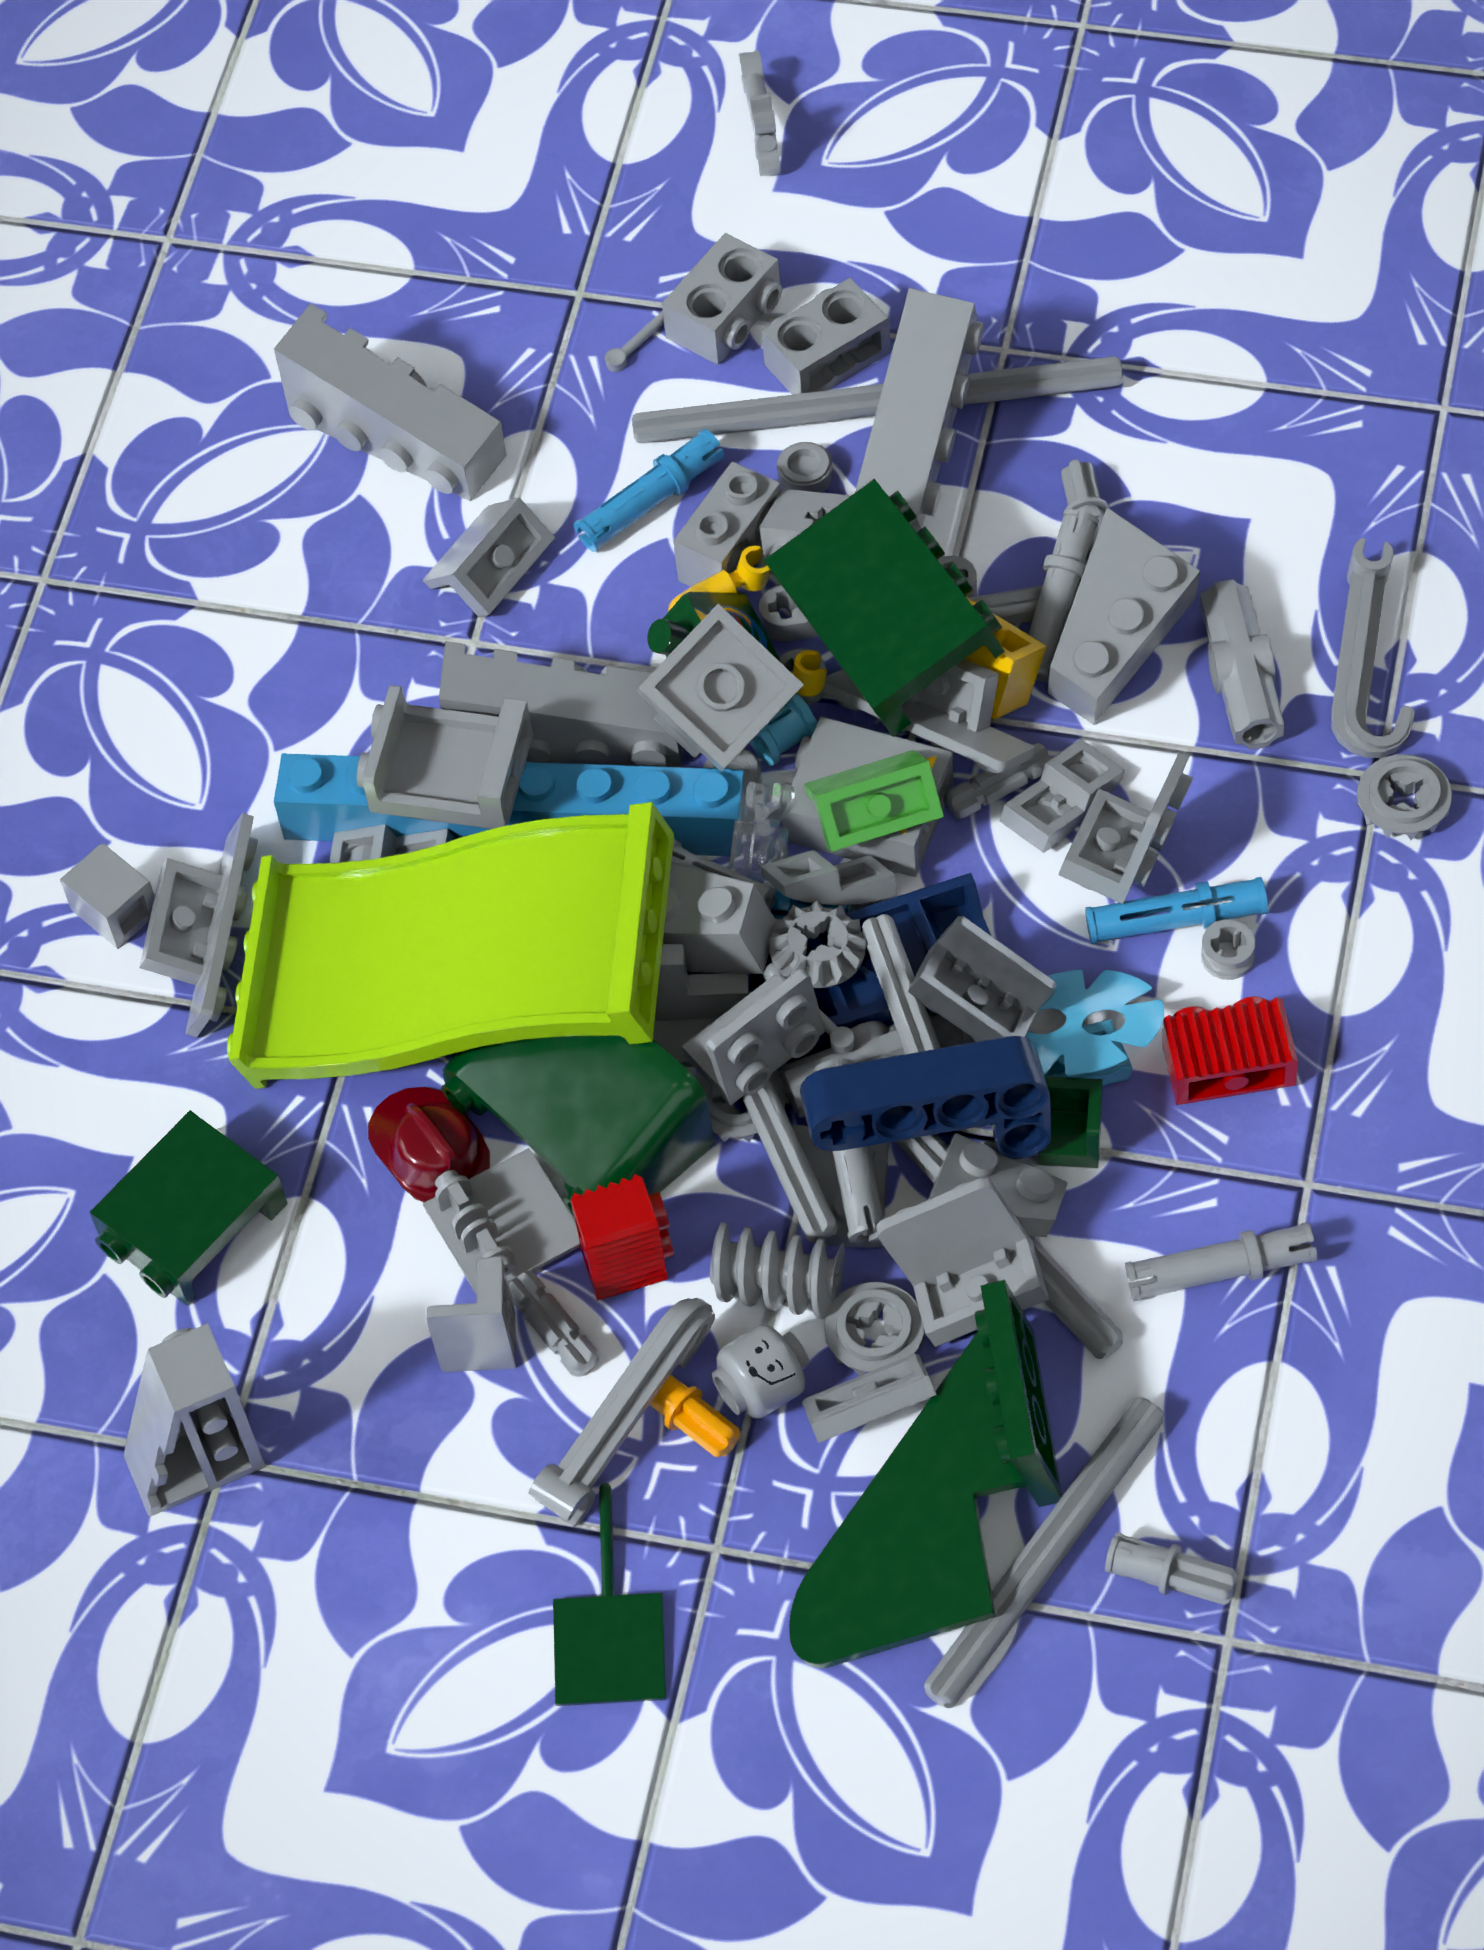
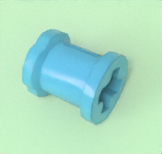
M795 694L750 742V745L766 765L773 766L780 761L781 753L801 742L804 736L812 737L818 722L806 702L799 695Z

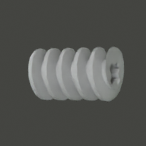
M721 1222L712 1249L710 1281L714 1285L716 1297L720 1302H730L738 1291L742 1304L751 1307L758 1302L763 1294L764 1304L768 1310H779L787 1298L789 1310L792 1314H803L811 1302L816 1318L825 1319L826 1314L833 1306L834 1300L840 1294L844 1274L845 1246L842 1243L834 1259L828 1258L825 1239L818 1238L811 1253L803 1254L801 1236L794 1234L786 1250H779L777 1233L773 1230L768 1232L762 1246H756L753 1229L749 1226L744 1228L737 1242H732L728 1223Z

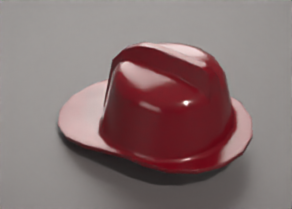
M428 1087L405 1088L393 1093L375 1108L368 1122V1139L375 1154L400 1186L417 1201L424 1203L436 1197L435 1193L438 1188L435 1185V1181L446 1171L455 1170L458 1175H463L470 1179L490 1168V1150L483 1135L466 1114H462L451 1105L442 1091Z

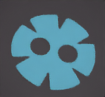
M1083 970L1060 972L1048 975V977L1056 982L1057 986L1052 996L1039 1010L1055 1009L1063 1012L1066 1016L1065 1024L1060 1029L1046 1034H1036L1027 1031L1025 1037L1035 1043L1044 1074L1061 1055L1064 1056L1066 1076L1092 1073L1110 1068L1128 1059L1112 1041L1138 1047H1147L1161 1029L1164 1020V1006L1160 999L1126 1005L1128 1002L1152 990L1149 984L1132 975L1104 970L1092 985L1085 989ZM1114 1010L1120 1012L1125 1017L1124 1025L1119 1030L1110 1034L1094 1035L1086 1032L1083 1028L1085 1018L1097 1011Z

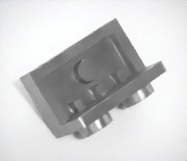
M958 916L929 949L908 992L923 1002L931 1011L940 1014L971 1036L976 1042L1007 1036L1025 1037L1036 1012L1052 996L1057 984L1050 977L967 918Z

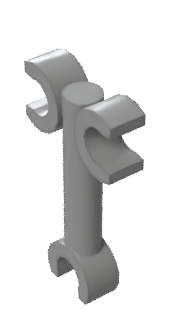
M757 50L738 53L743 92L746 94L755 137L754 148L756 160H758L759 175L761 177L781 174L775 134V113L772 110L771 95L766 92L760 52Z

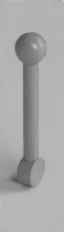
M663 311L621 349L613 348L607 351L605 363L608 370L619 372L625 369L627 357L664 324Z
M773 962L768 964L764 970L766 981L776 973L783 980L787 978L777 970ZM819 1009L824 1030L830 1036L832 1049L837 1053L851 1051L855 1044L852 1030L844 1026L837 1027Z

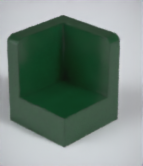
M1045 1076L1050 1093L1051 1139L1047 1147L1037 1154V1165L1099 1169L1102 1079Z

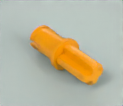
M672 1375L669 1376L650 1403V1406L665 1418L664 1425L668 1429L676 1430L679 1428L715 1457H726L740 1439L741 1433L739 1428L702 1400V1390L696 1386L687 1387Z

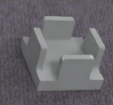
M717 604L637 688L636 692L656 710L653 719L695 758L699 753L703 754L722 772L804 684L723 607Z

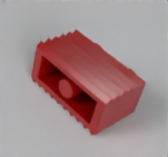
M1252 996L1243 998L1234 1003L1233 1006L1228 1005L1223 1009L1216 1007L1209 1011L1200 1006H1191L1177 1011L1173 1016L1168 1015L1164 1018L1162 1024V1049L1176 1105L1296 1086L1298 1059L1283 999L1276 997L1269 1001L1262 997Z
M635 1174L631 1181L622 1178L619 1185L610 1182L607 1188L598 1185L595 1192L586 1189L583 1196L577 1193L573 1194L570 1200L582 1257L597 1301L668 1279L664 1259L675 1255L667 1229L670 1228L667 1213L659 1192L648 1195L643 1178Z

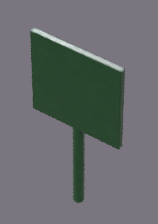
M602 1483L599 1486L602 1596L553 1599L556 1706L666 1700L662 1593L614 1595L612 1488L610 1484Z

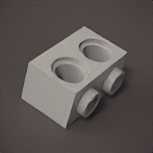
M725 232L662 302L666 338L719 365L732 349L737 350L744 344L750 329L764 313L772 312L777 306L782 294L778 259Z
M851 278L846 279L833 288L821 291L810 302L788 315L776 318L768 327L761 330L764 364L791 394L829 390L891 353L889 317Z
M732 461L673 540L678 581L691 587L722 570L729 574L737 569L740 555L745 548L754 545L762 548L760 525L781 492L780 482Z

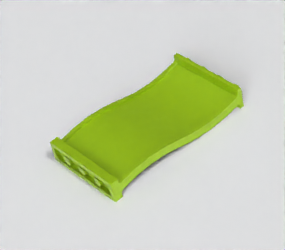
M653 802L630 805L629 814L581 815L529 821L493 828L410 853L370 860L339 863L282 864L273 855L261 856L258 880L254 882L252 887L254 906L250 930L246 932L244 937L245 961L242 980L237 984L235 992L237 1011L234 1029L227 1041L229 1061L255 1089L266 1088L267 1080L317 1079L385 1071L481 1046L524 1039L612 1035L622 1036L629 1044L652 1042L674 832Z

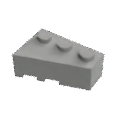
M1107 507L1050 665L1047 693L1094 725L1196 599L1200 570Z
M208 1323L195 1329L184 1328L167 1335L161 1343L147 1349L123 1456L148 1517H152L266 1467L233 1380Z

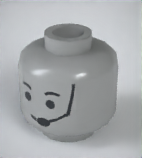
M761 1324L727 1344L717 1353L718 1369L712 1372V1379L724 1402L737 1415L745 1412L753 1418H763L800 1395L805 1389V1375L802 1368L809 1364V1358L804 1347L792 1332H787L782 1336L771 1326Z

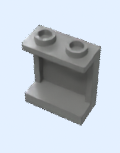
M390 685L384 705L377 704L373 711L371 721L373 743L370 753L363 752L361 754L357 767V786L364 788L369 811L488 829L507 826L533 737L527 701L504 698L498 717L410 705L405 701L402 686Z

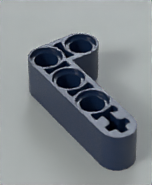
M1007 1036L825 1068L807 1076L800 1087V1095L811 1140L816 1147L825 1151H843L991 1124L999 1152L1008 1158L1025 1159L1043 1151L1051 1139L1050 1093L1035 1043L1029 1038L1022 1036Z

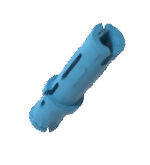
M702 429L697 436L672 454L665 455L662 453L652 462L653 467L581 520L578 519L574 522L575 532H585L578 536L581 542L590 551L596 552L602 545L672 494L680 496L689 489V482L716 462L724 459L725 453L722 448L714 450L715 447L720 445L717 438L707 429Z
M1262 877L1210 886L1208 881L1195 883V889L1143 897L1124 901L1123 904L1113 903L1097 907H1085L1086 923L1091 944L1202 924L1205 930L1214 922L1223 919L1268 914V902ZM1228 900L1232 901V902H1228V903H1222V904H1216V905H1214V904L1209 905V904H1211V903H1216V902H1222V901H1228ZM1193 906H1202V907H1199V908H1193V909H1187V910H1183V909H1182V908H1188V907H1193ZM1165 911H1169V912H1170V913H1165V914L1147 916V917L1136 918V919H1130V920H1124V921L1120 920V919H1125V918H1130V917H1136V916H1142V915L1153 914V913H1159V912H1165Z

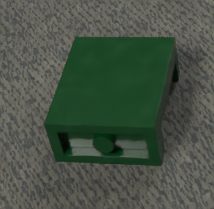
M189 1110L89 1213L99 1234L95 1242L111 1260L120 1265L126 1260L140 1270L139 1276L143 1282L157 1295L166 1298L171 1293L182 1303L188 1305L196 1297L192 1287L193 1279L258 1212L272 1221L288 1203L279 1176Z

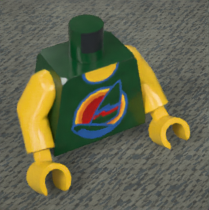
M755 545L745 548L740 555L735 571L728 574L725 570H722L691 586L671 600L668 605V613L663 619L654 621L649 628L647 642L651 651L668 657L713 608L719 604L781 662L747 595L737 593L736 590L741 587L747 591H760L766 586L771 574L770 568L767 565L759 569L753 567L759 562L763 549ZM802 651L797 654L794 660L793 672L791 673L804 684L797 692L799 695L805 697L816 696L825 685L827 669H819L822 656L818 651Z

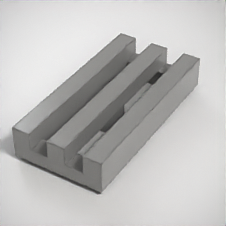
M912 1354L807 1397L802 1403L816 1439L820 1443L933 1397L936 1393L919 1354Z

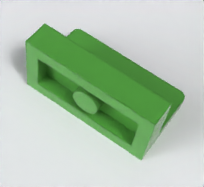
M915 750L804 784L807 797L815 803L826 846L831 852L944 817L929 760Z

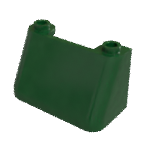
M612 1035L524 1039L457 1052L443 1069L445 1084L441 1089L453 1107L457 1108L462 1114H466L470 1110L479 1116L490 1110L563 1177L564 1186L568 1193L564 1198V1203L573 1216L570 1199L574 1193L583 1196L586 1189L595 1192L598 1185L607 1188L610 1182L619 1185L622 1178L631 1181L635 1174L643 1178L648 1195L656 1192L660 1193L715 1145L709 1102L704 1089L690 1071L654 1039L652 1042L629 1044L622 1036Z

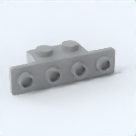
M967 659L959 662L900 706L911 721V724L902 731H909L929 740V744L932 747L956 752L976 761V765L987 772H1007L1033 759L1035 749L1033 745L990 726L999 673ZM843 669L826 676L825 685L821 690L822 693L838 699L839 705L844 708L864 711L878 717Z
M246 813L240 815L227 835L219 874L170 858L166 859L160 870L139 968L195 985L185 1034L196 1038L209 1020L213 1022L218 1021L226 1000L227 989L219 986L222 970L227 971L235 955L237 938L230 936L233 920L238 921L248 893L246 887L240 886L242 872H247L250 869L258 845V839L250 836L254 816Z

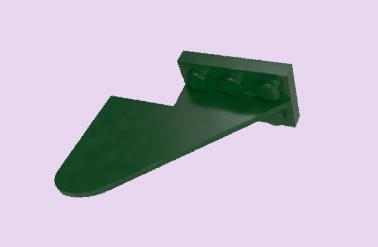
M1005 1280L980 1285L984 1309L975 1311L978 1332L936 1389V1395L929 1399L801 1581L792 1603L789 1633L794 1652L805 1664L815 1668H828L996 1617L976 1498L1027 1487L1038 1507L1058 1503L1063 1496L1034 1331Z

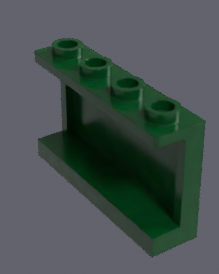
M874 478L764 559V562L894 737L911 724V721L900 707L902 704L981 646L985 645L995 659L1005 651L994 636L1002 626L983 600H980L975 605L969 602L966 596L974 590L957 566L952 563L945 569L943 568L938 559L944 556L945 552L930 531L924 526L916 532L910 523L916 520L917 516L898 490L888 496Z

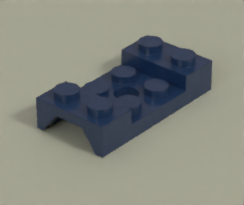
M972 873L845 913L852 920L859 919L861 932L863 931L862 925L867 919L876 918L882 914L891 916L895 922L914 977L929 949L958 916L967 918L992 936L983 916ZM828 932L820 933L815 939L808 938L807 957L818 946H828ZM865 947L864 960L852 977L835 986L814 988L819 1009L837 1027L844 1026L851 1029L869 1021H881L884 1023L893 1020L876 972L868 970L863 965L864 961L870 957L867 947ZM770 954L766 966L772 963ZM751 974L756 988L766 981L764 974ZM824 1032L819 1036L816 1045L808 1053L799 1058L792 1057L786 1064L831 1048L830 1036Z

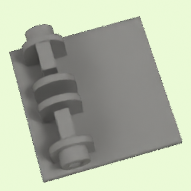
M530 1148L470 1179L466 1176L458 1175L455 1170L444 1172L435 1181V1185L438 1188L435 1193L436 1197L422 1204L476 1295L477 1258L502 1256L509 1284L511 1280L517 1278L523 1272H533L580 1247L574 1218Z

